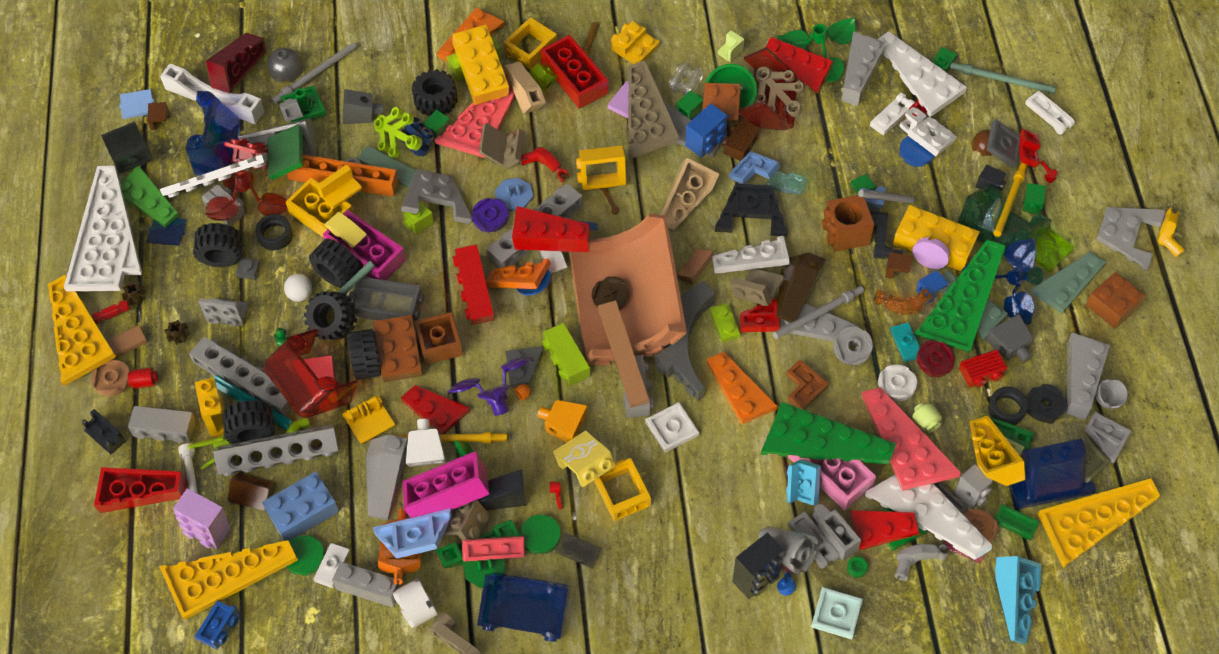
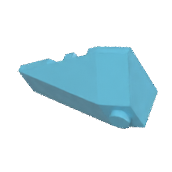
M1019 556L996 557V582L1010 639L1014 642L1027 644L1032 623L1030 613L1037 603L1034 600V596L1041 586V564Z

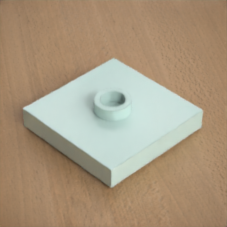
M822 587L811 627L852 639L863 599Z

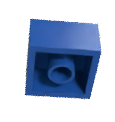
M713 104L708 105L687 124L685 146L700 158L710 154L714 146L723 142L726 138L727 115Z

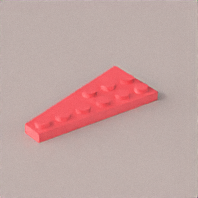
M506 71L504 74L509 85L508 96L474 105L473 102L458 116V120L454 124L449 125L441 136L438 135L435 138V144L485 158V156L479 153L483 125L488 123L499 130L515 98V93Z
M881 387L862 392V399L878 436L896 443L890 464L902 491L960 477L961 472Z

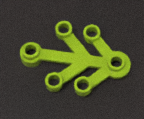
M394 107L391 114L387 117L384 115L377 117L374 122V128L380 135L379 151H388L390 157L397 158L400 154L397 138L404 141L409 149L415 151L420 149L422 145L421 137L416 135L409 136L400 131L401 128L413 123L414 117L412 114H403L401 108ZM402 117V120L392 126L390 125L392 121ZM386 132L389 133L390 145L387 142Z

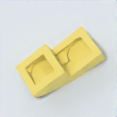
M337 212L325 223V226L337 238L341 237L352 249L367 235L340 212Z

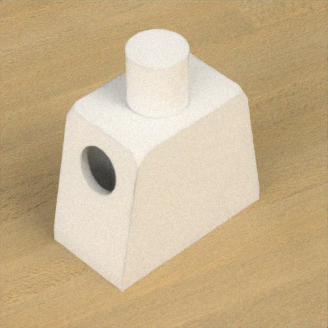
M429 419L417 420L418 430L410 431L408 434L406 464L412 467L447 463L439 431L437 429H430Z

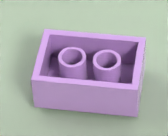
M188 488L173 508L176 515L175 518L183 530L182 533L190 539L195 537L200 540V543L206 548L213 547L218 549L231 530L223 507Z

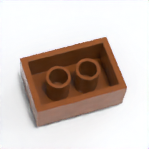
M412 315L373 321L384 382L423 376Z

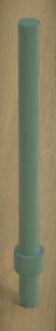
M952 62L950 69L961 71L966 75H978L1054 94L1056 88L975 68L970 64L962 65Z

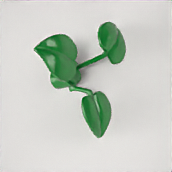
M855 18L838 21L830 25L828 29L824 24H816L812 29L813 33H810V38L802 30H793L777 36V39L803 50H806V45H810L812 39H814L817 44L822 45L824 58L828 59L825 48L827 37L830 41L835 40L838 44L851 42L853 31L856 32ZM832 57L829 60L833 61V65L825 79L828 82L838 81L844 72L843 62L837 57Z

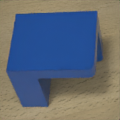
M936 270L919 280L916 291L929 304L934 301L936 292L946 287L948 282Z

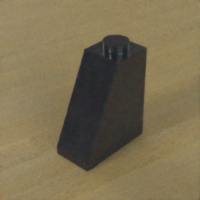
M522 470L488 480L489 495L477 499L486 511L526 506Z

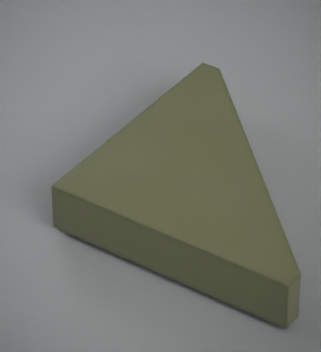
M1083 435L1079 442L1086 483H1088L1110 461Z

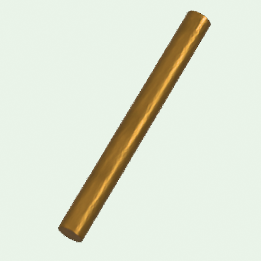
M592 22L583 47V51L587 55L598 28V23Z

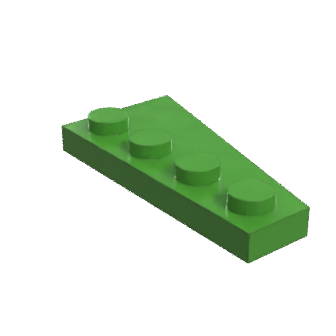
M139 166L120 182L124 200L167 229L179 217L178 212Z

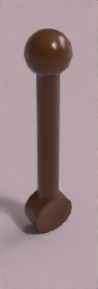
M600 188L612 207V213L618 214L619 208L615 207L606 188Z

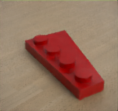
M770 37L763 51L764 55L785 70L792 71L796 78L817 94L833 65V61L772 37Z

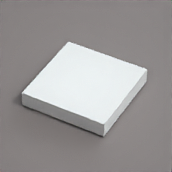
M680 402L645 419V423L665 453L699 436L700 433Z

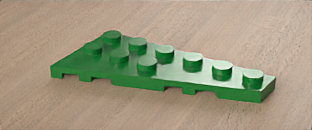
M986 240L914 335L927 340L942 341L949 347L970 353L1005 245Z
M782 402L760 455L779 454L781 457L793 455L810 459L832 460V458L843 459V461L863 460L866 463L889 464L896 443Z

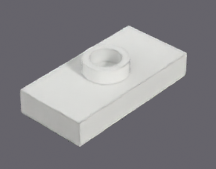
M330 543L315 574L314 582L334 588L332 579L339 563H346L350 549Z

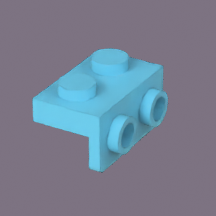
M801 459L789 465L787 470L788 486L786 489L788 503H793L796 500L813 506L819 503L820 465Z

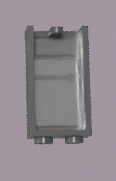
M363 277L355 285V290L349 293V297L352 299L351 302L356 305L354 307V310H357L355 317L377 321L412 315L413 322L418 321L420 317L419 306L424 303V294L419 285Z

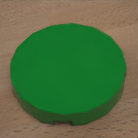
M535 515L527 519L520 531V536H524V548L532 554H548L555 550L560 543L561 537L560 526L556 520L546 515Z
M308 535L292 539L290 544L298 560L286 566V568L295 575L308 576L315 573L325 556L321 543L316 538Z

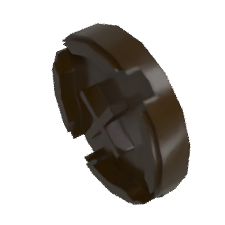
M606 277L601 282L598 281L595 284L591 296L597 308L598 305L616 300L620 311L628 303L630 292L622 279Z

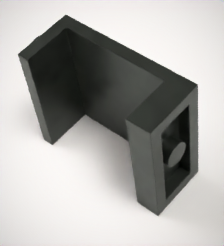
M135 121L101 135L119 174L153 160Z

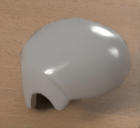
M1102 380L1098 383L1095 393L1096 400L1104 408L1113 409L1121 407L1127 401V387L1120 380Z

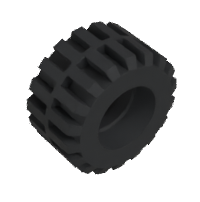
M435 69V71L428 70L426 73L422 72L421 76H417L416 81H413L412 94L414 105L421 114H427L429 117L438 110L446 115V113L452 112V109L456 107L458 102L455 79L452 78L451 74H446V71L443 70L440 72L439 69ZM433 92H441L436 95H430Z
M204 224L195 231L194 257L200 263L211 267L235 265L241 258L243 236L239 230L227 224Z
M329 238L324 239L309 255V261L314 270L325 281L339 288H342L360 270V265L354 255L345 246Z
M322 291L313 295L314 298L308 300L310 304L305 306L307 311L304 313V317H306L304 322L305 325L309 326L307 329L309 332H313L312 335L314 337L325 340H338L348 336L350 330H354L355 326L353 324L357 323V318H355L357 310H354L356 305L351 302L352 299L346 296V294ZM332 306L335 318L333 323L329 325L327 311Z
M366 329L349 332L348 345L355 379L380 377L381 366L374 330Z
M254 400L241 401L228 406L223 411L224 437L229 443L250 441L270 437L275 434L273 409L266 402Z

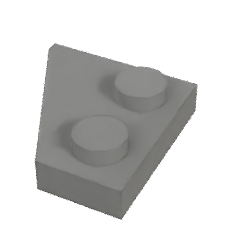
M1096 412L1085 429L1086 433L1111 463L1115 462L1131 433V430Z

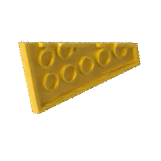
M66 275L48 283L50 303L52 304L53 311L52 318L55 326L56 349L59 356L58 364L61 371L60 379L63 387L116 357L77 293L65 290Z
M287 540L263 545L261 548L242 549L241 552H228L199 558L192 562L183 561L178 562L177 565H163L159 567L182 618L187 620L213 606L216 601L220 602L296 562L298 558L290 542Z

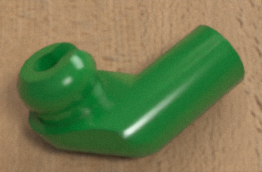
M277 328L274 334L277 345L280 348L295 352L298 343L288 340L284 328Z

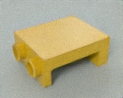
M212 377L194 382L201 415L211 438L224 435L222 414L226 408L223 397L218 395L215 379Z

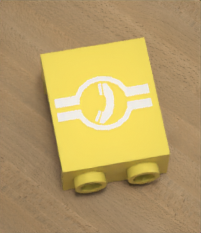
M586 430L553 451L558 466L561 469L568 466L576 474L581 487L586 486L616 466L611 452Z

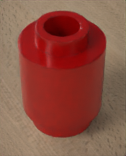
M153 367L134 369L132 372H128L129 386L135 389L154 387L159 380L158 372L154 371Z

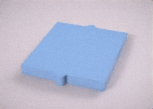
M151 89L120 94L121 104L119 107L122 111V118L127 119L148 115V103H155L154 99H152Z

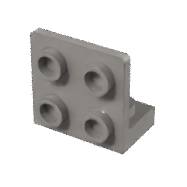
M200 298L199 300L206 321L213 324L224 323L230 326L244 325L249 309L248 303L215 298L210 300Z

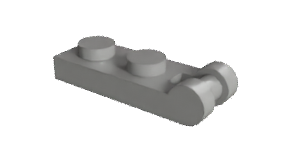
M806 512L788 522V526L792 531L811 534L817 538L818 545L815 544L814 550L817 551L815 561L821 569L827 567L830 561L834 562L839 559L838 552ZM825 550L827 554L823 556L820 552Z

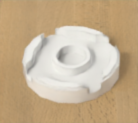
M895 364L889 365L881 371L877 384L878 388L881 387L893 401L898 402L912 397L916 391L917 379L916 375L908 367Z

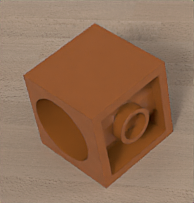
M855 195L827 201L826 209H824V219H822L823 230L827 231L828 244L832 245L833 251L836 252L870 245L874 222L865 198ZM841 222H848V223H851V224H853V225H846V224H843V223H841Z

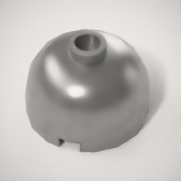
M278 48L268 58L269 75L277 82H282V80L292 82L298 79L303 72L301 57L291 48Z

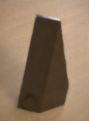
M809 252L789 258V265H784L780 274L784 277V281L779 288L778 318L790 323L798 319L823 273L826 259Z

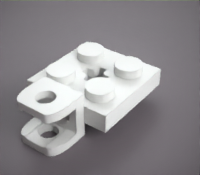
M914 107L906 112V119L900 123V127L908 133V136L935 156L952 145L957 139L956 135L938 123L937 120L932 117L926 118L927 115Z

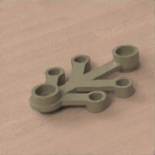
M761 67L757 70L756 80L759 82V89L755 100L759 105H764L767 102L765 90L768 85L770 87L768 105L765 108L768 116L772 117L777 114L775 107L777 96L787 106L786 110L790 116L797 117L801 114L802 107L800 103L792 101L784 93V91H795L797 94H801L805 91V86L802 82L790 83L795 79L792 71L772 72L767 67ZM773 79H784L788 83H775Z

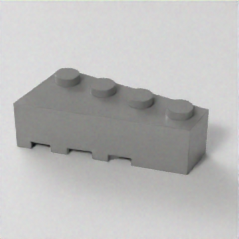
M853 31L842 101L855 106L859 105L884 56L885 42Z
M1071 333L1067 342L1066 414L1086 420L1092 407L1110 347L1109 344Z

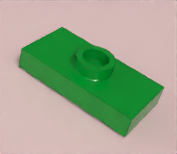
M941 47L932 62L947 72L951 63L956 59L957 53Z

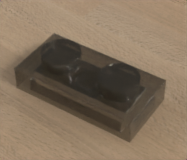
M565 532L556 548L557 554L592 569L602 552V548Z

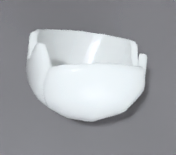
M293 274L285 281L284 292L290 300L301 302L312 294V282L303 274Z

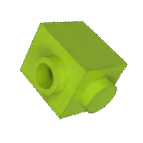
M422 201L419 202L417 214L403 212L405 227L408 230H412L415 234H418L434 223L432 212Z

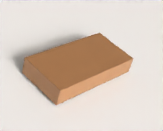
M139 325L106 340L116 357L148 343Z

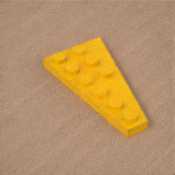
M1152 478L1039 510L1038 516L1064 568L1158 500L1160 494Z

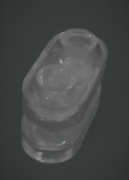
M685 62L681 65L679 64L676 68L675 76L669 80L668 87H670V91L678 93L682 89L683 96L690 90L695 92L702 79L703 69L695 67L692 71L690 70V64Z

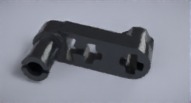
M870 211L874 222L873 228H876L873 258H888L890 252L903 254V248H893L885 245L888 213Z

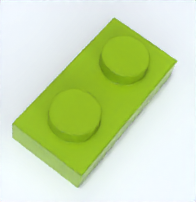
M725 303L710 307V314L721 342L740 338V332L729 304Z

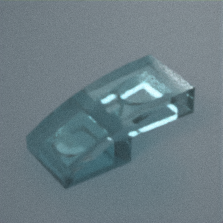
M776 171L768 179L766 185L772 186L773 190L801 195L808 179L793 172L790 175H786Z

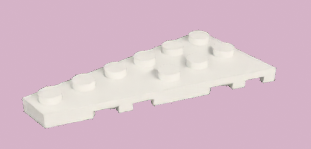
M887 32L877 39L886 43L884 56L890 59L892 67L898 70L900 78L911 93L917 96L920 105L926 108L929 117H932L966 92L967 87L891 32Z

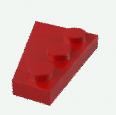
M416 385L401 397V401L421 419H429L430 427L437 429L439 434H446L470 412L469 407Z

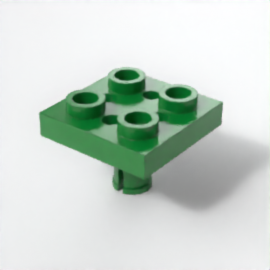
M314 85L304 89L298 88L295 92L280 96L282 103L290 98L291 100L297 99L303 117L291 120V122L307 118L314 120L326 115Z

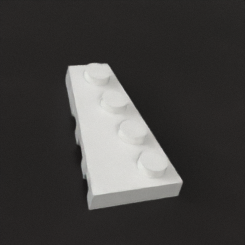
M779 236L775 241L765 240L761 242V245L755 247L748 245L738 252L731 250L712 256V262L716 274L789 265V256L784 236Z

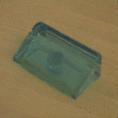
M1000 198L996 199L982 223L983 228L992 232L995 231L1003 210Z

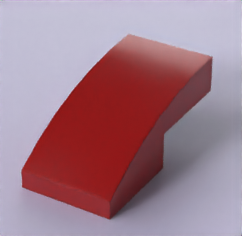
M1022 129L1019 140L1020 161L1036 168L1040 164L1037 150L1041 147L1038 134Z

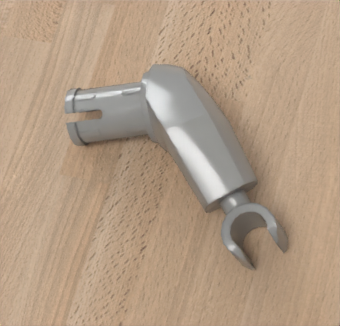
M918 544L901 549L896 557L899 562L895 578L899 576V580H908L911 565L920 560L934 559L936 557L940 560L946 559L949 554H944L941 551H945L947 546L941 544L937 548L935 544Z

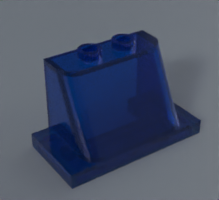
M1082 439L1024 450L1022 452L1021 458L1024 460L1025 480L1008 485L1017 510L1095 493L1096 488L1092 479L1086 483L1084 477L1086 448Z

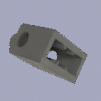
M344 89L342 124L371 123L372 114H383V104L373 103V95L371 93Z
M1019 314L989 330L986 341L995 350L997 349L1006 360L1018 356L1025 363L1032 358L1033 355L1028 349L1031 347L1033 338Z

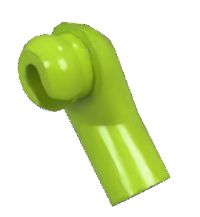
M303 417L291 423L286 433L296 432L309 426L308 419Z

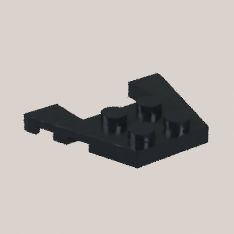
M735 183L727 204L715 225V232L731 233L732 217L771 219L770 236L787 237L788 230L780 213L773 187L769 185Z

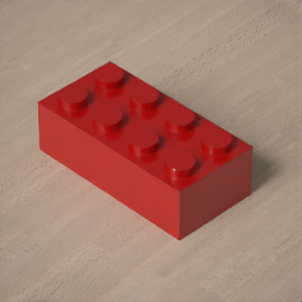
M571 35L540 50L542 65L578 109L609 94L608 79Z

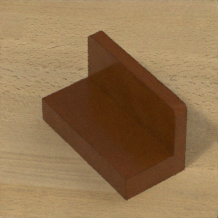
M238 473L230 479L228 501L265 511L262 502L268 499L269 494L275 490L276 482Z

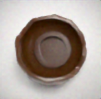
M990 130L980 131L971 142L972 150L980 152L981 156L993 155L986 150Z

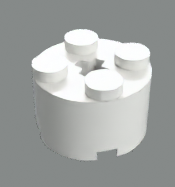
M419 578L392 593L396 602L402 608L401 612L411 628L417 627L438 615L431 598L423 589L424 586Z

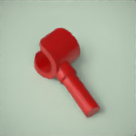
M1044 160L1041 161L1040 164L1047 172L1044 175L1045 180L1048 183L1054 182L1057 179L1055 177L1057 176V171L1055 169L1051 170Z
M551 481L549 493H556L558 510L563 509L561 485L559 482Z

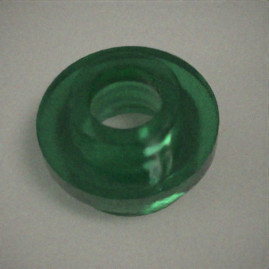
M1036 266L1029 268L1025 273L1026 281L1033 285L1042 283L1044 280L1043 270Z

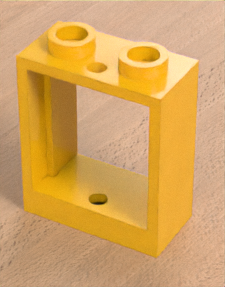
M530 17L503 42L504 53L508 58L520 62L524 67L531 70L541 61L540 50L556 42L557 34ZM528 34L542 42L530 54L516 46Z
M622 145L579 150V158H576V165L580 172H577L578 183H582L583 190L626 185L625 155ZM616 161V173L586 176V165Z
M631 458L617 461L615 467L594 480L613 521L651 507V497ZM629 473L639 495L614 505L603 483Z

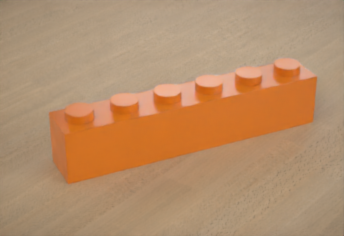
M303 155L302 167L287 173L289 180L305 183L312 178L320 183L347 164L351 168L353 178L362 187L360 192L391 197L395 196L399 183L395 169Z

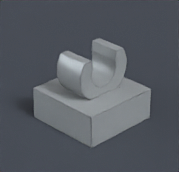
M290 98L284 100V103L279 104L285 122L303 117L297 99L291 100Z

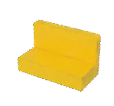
M347 164L317 184L319 195L331 208L337 207L362 189L361 185L353 178L351 168Z

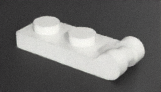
M1040 91L1026 100L1025 104L1053 126L1060 135L1066 131V128H1071L1075 124L1071 116Z
M901 92L892 103L870 122V126L884 136L905 116L915 101L907 99L906 95Z

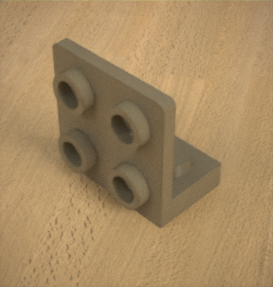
M485 123L483 125L479 153L501 167L508 169L521 160L525 132L518 129L507 136L488 123Z

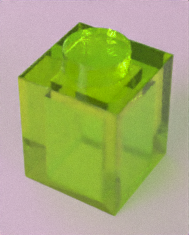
M539 62L529 72L540 86L542 92H545L557 78L548 65Z

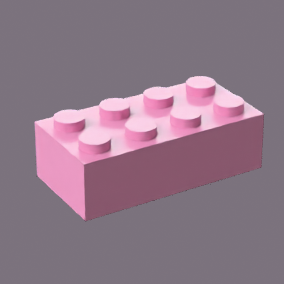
M788 455V458L793 462L801 459L820 465L819 487L844 511L862 497L865 491L871 489L875 482L876 475L860 460L843 461V459L835 458L824 460Z

